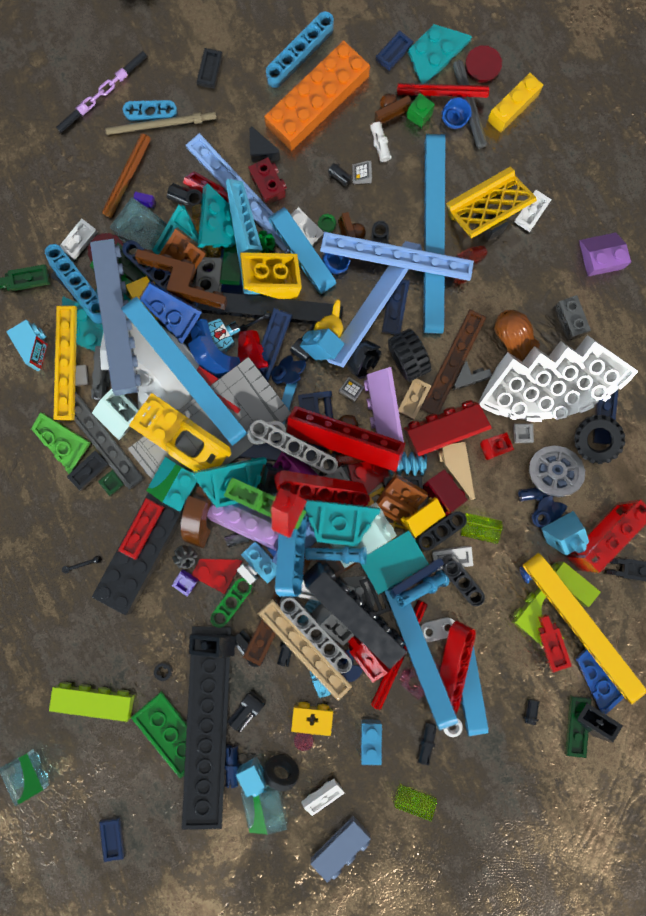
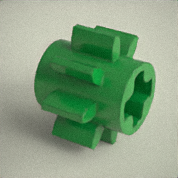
M266 230L259 231L258 236L262 246V251L260 252L269 253V251H273L275 239L272 233L267 234Z

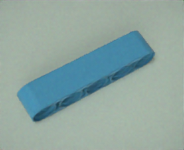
M321 12L267 66L266 76L269 86L272 88L280 87L332 35L334 18L331 13Z
M283 207L268 217L270 224L290 253L298 255L299 266L317 292L321 295L336 285L333 275L288 210Z
M48 245L45 249V255L49 266L94 323L101 324V312L94 313L100 310L98 294L59 245Z
M307 512L299 529L294 528L290 538L279 533L275 590L278 596H299L302 592Z
M474 646L461 697L468 736L488 733Z

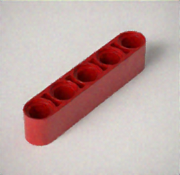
M280 471L274 478L278 492L282 488L303 499L366 506L370 502V496L365 485L360 482L291 471Z
M455 621L450 627L439 674L455 715L460 706L476 637V630L460 621Z

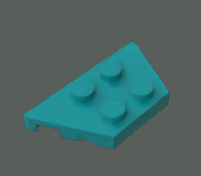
M436 24L428 29L408 50L420 84H428L471 41L472 36Z
M206 184L203 187L198 247L204 248L210 245L213 248L220 246L233 247L236 242L230 205L209 184Z
M183 204L177 206L152 251L155 254H160L177 227L198 244V232Z
M63 296L62 306L77 307L76 344L95 353V346H101L102 323H94L79 303Z
M260 457L193 471L192 476L216 508L238 503L224 496L231 478L257 488L262 477L260 474L263 465H266L267 459Z
M305 499L307 500L305 509L316 540L322 543L358 546L363 539V535L369 530L372 522L381 512V509L378 507Z

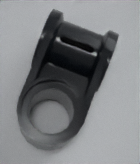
M377 221L373 224L371 241L389 244V227L386 222ZM381 228L385 233L378 235L375 230Z

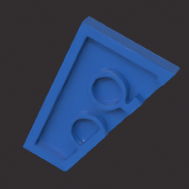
M149 281L140 296V301L183 344L202 311Z
M585 648L576 657V660L599 711L607 714L624 696Z

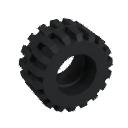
M407 329L388 339V347L392 358L406 380L411 382L431 371L428 353L413 330Z
M592 415L585 418L576 429L574 437L575 446L582 458L591 463L598 464L609 463L611 460L618 458L626 442L622 426L616 420L606 415ZM595 428H604L611 434V443L604 450H595L588 444V435Z

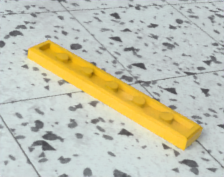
M56 306L54 420H75L76 306Z

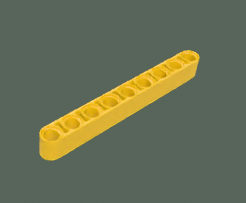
M537 553L524 563L523 567L624 698L630 704H634L644 696L646 688L540 553Z

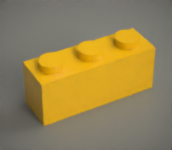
M529 73L491 110L487 121L501 133L539 96L543 84L534 75Z

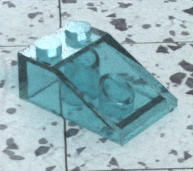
M131 197L110 226V229L114 235L124 242L133 240L144 249L153 250L167 223Z

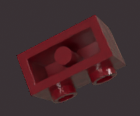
M268 157L248 167L249 174L266 205L286 197V184L282 178L279 179L277 166L274 162L271 163Z
M445 469L423 485V490L428 492L429 498L432 497L433 499L435 497L438 499L446 516L468 500L464 491L456 485L453 477Z

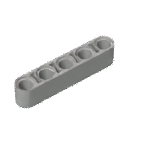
M255 419L249 425V431L256 438L324 473L331 474L336 471L338 462L331 455L263 420ZM262 423L264 426L263 431L259 434L254 433V425ZM279 432L281 434L280 441L272 442L271 435ZM292 441L298 443V448L295 451H290L288 448ZM309 450H314L315 457L312 460L306 459V453ZM331 459L332 466L329 469H324V461Z
M283 596L280 600V606L285 616L338 672H348L352 667V661L345 649L319 627L311 613L295 596ZM288 600L295 603L291 609L284 607V603ZM300 615H306L308 620L300 623L297 621V618ZM314 629L321 631L318 637L310 635ZM327 644L334 645L331 651L324 650V647ZM341 658H346L347 663L345 665H339L337 664L338 660Z

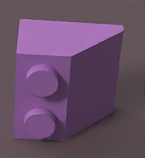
M616 232L579 240L588 277L622 270L631 263L627 244Z

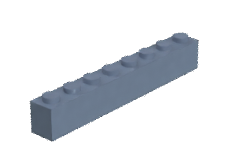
M114 239L90 242L112 391L115 396L139 392L138 386H141L140 375L136 374L135 367H138V360L132 351V348H135V341L133 336L130 337L129 330H133L132 322L121 309L128 303V300L124 298V293H127L125 281L122 282L121 275H124L122 263L119 264L118 257H121L120 246H116Z

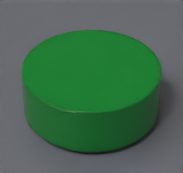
M331 214L322 215L318 220V227L323 232H334L336 229L335 217Z

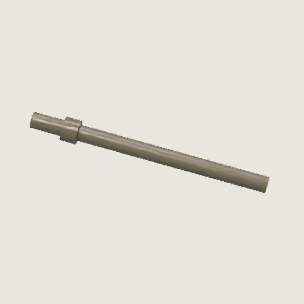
M199 111L193 112L192 115L106 127V133L110 135L192 122L199 124L202 121L217 119L215 111L206 113Z

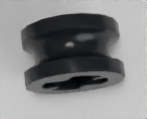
M166 662L158 664L154 669V676L159 681L169 679L173 673L172 666ZM161 666L164 669H168V672L165 674L166 677L158 673L161 670Z

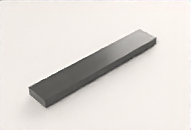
M75 391L74 421L129 490L133 489L145 477Z

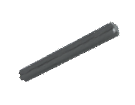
M455 61L453 69L458 85H470L463 61ZM462 97L471 105L472 115L469 123L478 149L484 148L487 145V140L474 97Z

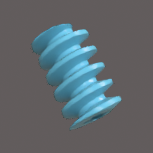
M403 452L401 462L397 468L398 475L401 476L402 471H405L406 476H408L410 471H412L413 475L416 476L417 472L420 471L421 476H424L427 469V454H424V457L422 455H416L415 457L414 453L410 452L407 457L406 452ZM389 470L390 475L393 476L394 471Z

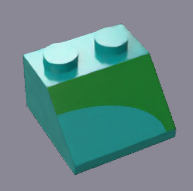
M165 457L146 491L166 505L181 511L197 481L192 476L193 471Z

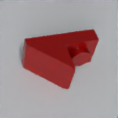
M507 432L487 438L480 443L486 460L514 450Z

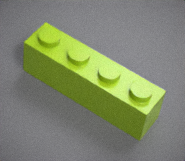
M60 682L52 687L49 707L51 712L128 722L131 719L130 717H132L135 695L129 694L130 691L128 690L112 692L107 687H98L97 690L91 689L90 685L71 686L72 683Z

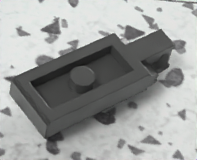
M95 346L93 356L94 371L92 373L93 388L91 389V399L101 400L106 394V388L110 387L109 370H101V346Z

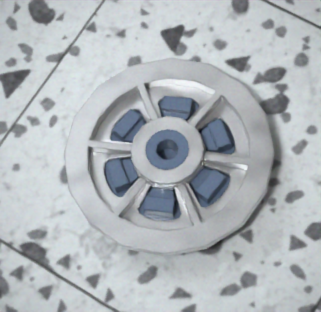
M555 445L544 447L537 451L530 461L529 473L531 480L539 490L547 495L556 497L570 496L580 489L585 480V468L582 460L576 453L566 447Z

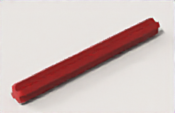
M421 600L417 601L414 608L419 624L428 606L427 603ZM405 655L384 675L371 703L373 708L381 710Z

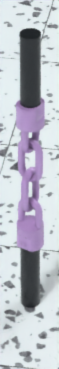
M142 51L125 67L115 72L116 77L113 80H106L99 87V92L94 97L89 96L82 101L75 111L56 126L57 130L62 133L76 119L86 114L96 104V99L100 95L104 96L111 92L115 87L116 81L122 82L134 68L148 57L146 53ZM109 83L112 87L104 93L102 88ZM88 100L92 103L89 107L85 104Z

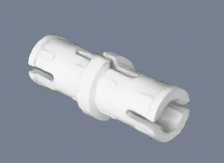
M375 122L370 125L374 137L373 144L377 148L379 160L386 162L391 159L387 145L388 139L384 135L382 123Z

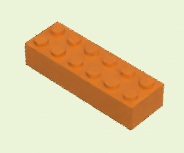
M343 40L264 116L265 126L292 151L369 77L370 65Z

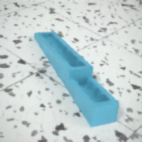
M228 179L226 180L243 285L240 253H259L262 251V246L243 181ZM243 286L244 294H254V295H259V294H260V293H257V292H253V291H250V290H246V289H244V286Z

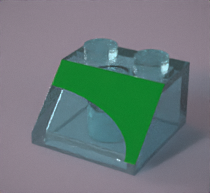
M34 749L10 760L0 767V774L14 806L21 804L49 786L48 775L42 770L40 757L34 752Z
M265 786L264 792L256 797L252 795L246 797L245 793L241 792L249 833L271 834L287 830L288 821L281 791Z

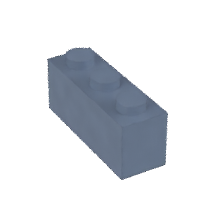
M352 816L311 857V866L326 882L331 878L334 880L341 873V868L345 864L349 865L356 857L355 854L359 850L363 851L368 847L371 840L370 833Z

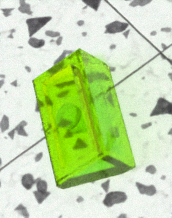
M465 513L467 522L461 528L460 536L498 544L503 530L502 521Z
M400 785L393 804L399 810L432 822L437 799Z

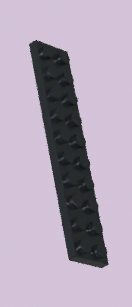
M192 626L191 634L231 636V627ZM190 655L182 830L222 829L230 657L214 658Z

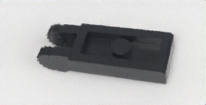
M613 558L610 563L623 564L622 572L613 569L606 571V574L621 576V578L646 581L645 561Z

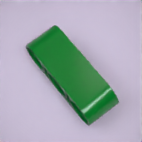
M240 578L234 583L211 615V623L215 627L221 628L230 621L252 591L253 584L250 585L248 583L249 589L243 592L239 589V583L246 580ZM229 597H234L237 600L236 607H230L227 604ZM217 613L225 615L224 623L216 621Z

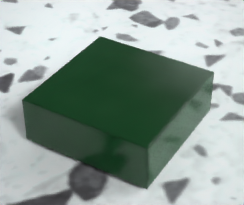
M113 469L98 481L109 496H112L125 486Z

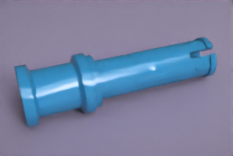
M345 546L343 549L307 547L305 558L306 560L342 561L345 564L361 562L362 565H365L367 561V548H350L349 546Z
M439 570L434 576L424 578L423 583L397 595L396 601L403 600L398 605L405 607L427 593L433 594L437 592L438 588L448 586L449 578L443 570Z

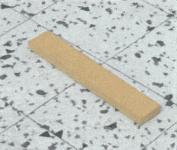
M273 599L257 613L337 701L352 688L351 684L327 661L285 616Z

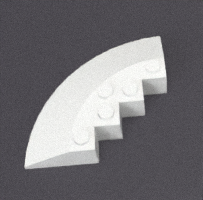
M132 323L133 330H129L130 337L133 336L135 341V348H132V351L138 360V367H135V370L141 379V386H138V409L142 407L151 393L164 400L173 408L181 409L194 398ZM161 326L197 370L199 365L189 351V348L184 343L181 344L169 330ZM103 332L100 348L101 370H109Z
M587 335L576 350L560 341L549 356L534 346L523 362L507 352L495 368L478 403L482 408L491 413L514 420L521 419L529 422H541L543 419L549 418L558 420L578 412L582 413L590 410L602 398L606 401L616 390L622 389L638 371Z

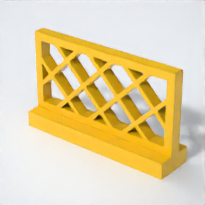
M510 166L447 202L446 205L448 216L451 220L455 219L472 239L536 202L537 199L515 176V170ZM513 185L517 186V190H510L508 188ZM497 194H502L501 199H491ZM505 195H515L514 200L504 199ZM518 196H527L528 199L521 201L518 200ZM482 203L486 204L485 208H475ZM489 204L499 205L498 209H488ZM502 205H512V208L509 210H501ZM464 213H469V217H468V218L460 217V216L463 215ZM473 213L483 214L482 218H472ZM486 214L496 215L493 219H485ZM470 223L480 224L479 227H477L474 230H471L469 228Z

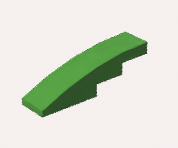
M231 478L224 493L225 497L272 518L271 507L276 497ZM305 510L302 511L300 518L295 526V529L297 530L299 529L300 524L305 516Z

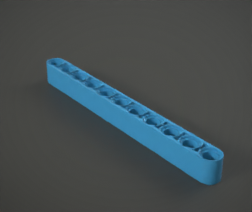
M426 134L424 251L445 255V134ZM424 272L423 331L424 333L443 334L445 276Z

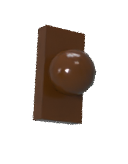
M388 93L382 96L380 100L381 109L375 112V122L383 124L407 112L412 102L409 95L398 101L394 94Z
M349 212L342 213L338 220L341 234L363 239L366 235L365 227L360 223L352 224Z

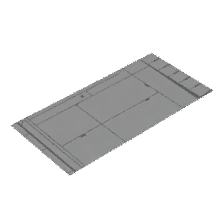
M249 357L210 386L214 392L241 409L237 414L228 408L246 432L249 429L250 423L255 419L265 422L280 421L283 423L291 414ZM192 399L178 410L198 426L230 446L231 455L226 457L221 466L229 464L254 445L248 440L246 435L232 446L195 399ZM186 431L176 447L188 456L193 457L203 441L189 431ZM145 436L128 448L151 479L154 478L165 457L193 471ZM211 453L206 461L211 464L216 456Z

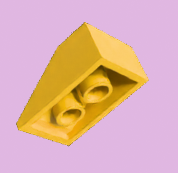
M240 253L244 289L277 299H297L302 288L297 254Z

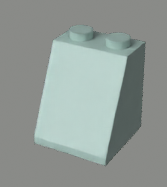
M376 502L369 506L380 508ZM381 509L380 514L376 516L358 546L329 544L333 549H343L345 546L350 548L366 547L367 554H369L397 535ZM341 561V563H342V565L344 566V568H346V567H348L349 565H351V564L354 563V562H349V564H345V563H343V562Z

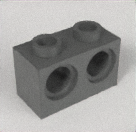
M204 257L196 269L195 275L197 277L196 281H193L192 288L194 286L202 288L210 286V289L205 291L221 293L222 258ZM206 269H213L210 272H205Z
M577 295L561 300L554 306L567 342L582 337L591 331Z
M322 603L311 613L319 627L342 646L354 636Z

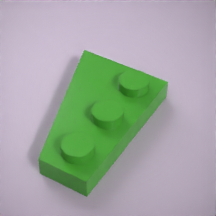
M40 412L31 428L42 443L52 451L57 461L62 463L68 474L77 467L91 443L43 412Z

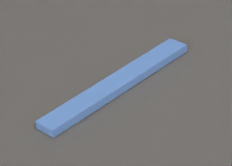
M200 133L186 144V148L226 191V180L243 181ZM243 181L254 221L263 231L266 230L267 234L272 233L275 244L283 253L288 252L289 250L268 220V217L274 213Z
M324 232L320 252L468 281L471 279L474 263L473 260Z
M405 241L402 247L422 250L421 245ZM391 265L387 267L340 337L345 343L335 359H327L329 363L340 367L345 366L409 269Z

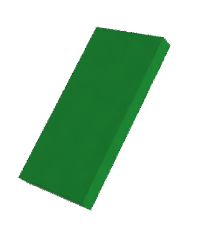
M161 691L130 718L179 779L184 776L187 721Z

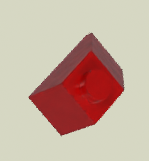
M280 488L271 507L272 530L290 538L307 500Z

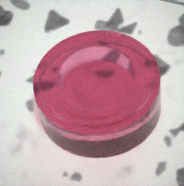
M296 733L294 745L298 750L307 751L313 746L314 738L312 734Z

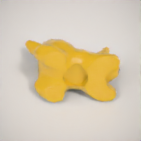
M339 299L333 305L332 314L324 316L317 322L314 330L330 329L340 339L344 328L339 318Z

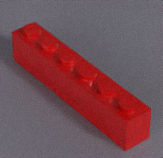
M297 406L294 407L288 417L286 433L298 439L394 472L397 471L402 459L405 442Z

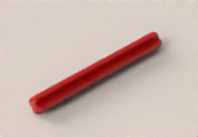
M399 83L397 86L398 95H419L421 93L423 96L487 98L490 90L489 86Z

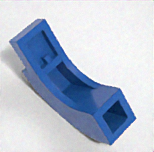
M200 319L194 324L190 331L193 341L188 346L201 368L220 379L240 364L239 357L228 356L216 347L206 319Z

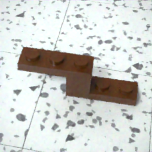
M137 249L135 254L137 263L171 272L167 286L168 292L182 299L223 310L226 309L227 298L224 294L217 291L210 293L198 286L192 288L196 269L195 264L186 259L176 260L167 254H162L161 256L149 249Z

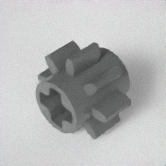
M181 545L174 550L176 556H173L172 559L179 569L181 567L188 569L196 563L194 558L198 557L191 545Z

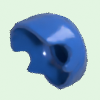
M461 97L449 100L442 110L443 123L452 129L462 128L472 115L471 105L466 99Z
M323 253L322 261L332 274L343 273L348 269L351 262L350 258L329 253Z

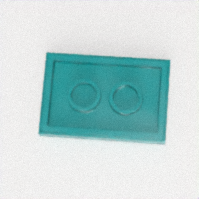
M409 530L367 554L365 565L359 562L378 595L429 565Z

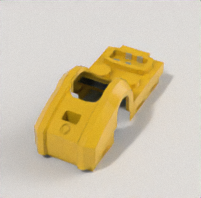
M153 393L150 394L129 424L130 427L157 444L173 458L193 471L221 466L226 457L231 455L230 446L198 426L191 419ZM186 431H189L203 441L193 457L188 456L176 447ZM211 453H212V454H214L216 457H215V459L212 461V463L210 464V463L207 462L206 460L209 458V456H210Z

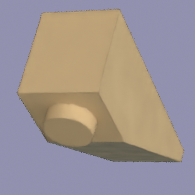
M455 443L440 448V451H438L439 462H443L444 468L453 477L457 486L464 491L468 501L474 500L475 495L466 443Z

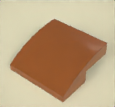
M177 227L159 255L167 254L180 261L181 259L189 260L195 264V269H197L206 252L203 248H199L198 244Z
M395 474L376 503L382 509L385 516L403 526L400 519L403 516L405 518L410 517L417 512L416 509L428 497V492L400 475Z

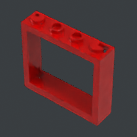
M641 499L617 503L587 534L589 543L586 544V550L582 553L573 551L566 558L579 571L600 573L646 525V504ZM618 508L622 510L621 515L616 512Z

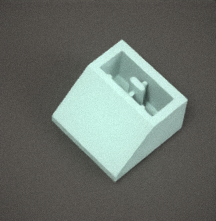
M111 389L101 398L92 414L120 440L132 428L129 424L140 409H138V405L128 394L115 396Z

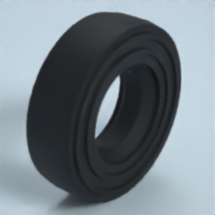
M275 755L266 762L263 776L266 783L274 790L288 791L298 781L299 768L290 757ZM277 767L284 768L288 772V777L285 779L277 777L274 769Z

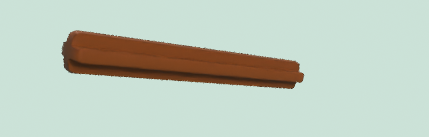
M144 133L140 135L102 210L104 216L112 218L151 140L148 135Z

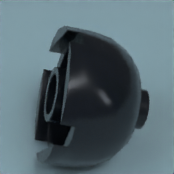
M361 340L346 363L348 370L359 379L366 378L369 368L372 367L374 369L380 359L381 351L379 348L381 347L369 340Z

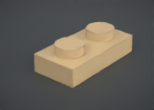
M419 379L413 380L398 409L399 413L415 420L431 385Z

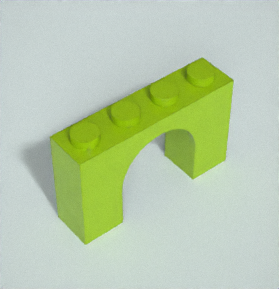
M555 562L551 566L573 596L583 606L590 607L601 593L565 562ZM538 587L534 593L531 592L526 597L525 605L522 608L519 607L514 612L512 622L543 647L538 634V628H541L539 616H542V604L546 596Z

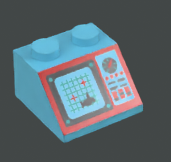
M25 320L6 332L25 364L39 371L42 368L48 345L44 339L47 336L41 327L38 328L35 323L32 324Z

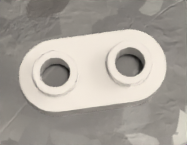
M280 421L267 422L286 432L284 424ZM262 423L255 424L253 427V431H259L260 433L264 429ZM249 429L247 430V438L251 443L256 445L266 443L253 437ZM279 432L271 435V441L281 439Z
M444 617L422 623L420 628L426 642L448 638L449 631H445L444 627L446 624L452 625L455 621L449 617ZM427 629L432 630V634L430 636H427L425 634Z

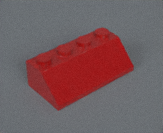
M468 400L461 403L462 406L449 407L443 410L444 413L439 415H428L425 417L426 420L420 422L418 420L408 423L407 427H404V431L411 450L418 456L490 430L492 427L480 404Z

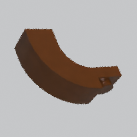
M196 483L191 497L188 496L181 520V536L186 543L204 549L211 531L206 525L211 501L198 483Z

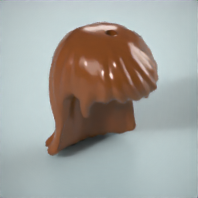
M505 310L498 315L494 324V330L506 346L507 352L523 362L534 346L539 349L540 343L535 339L533 327L525 314L517 310Z

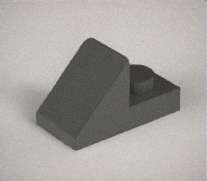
M465 361L452 387L453 391L488 380L492 377L490 369L484 371V368H480L471 374L468 363Z

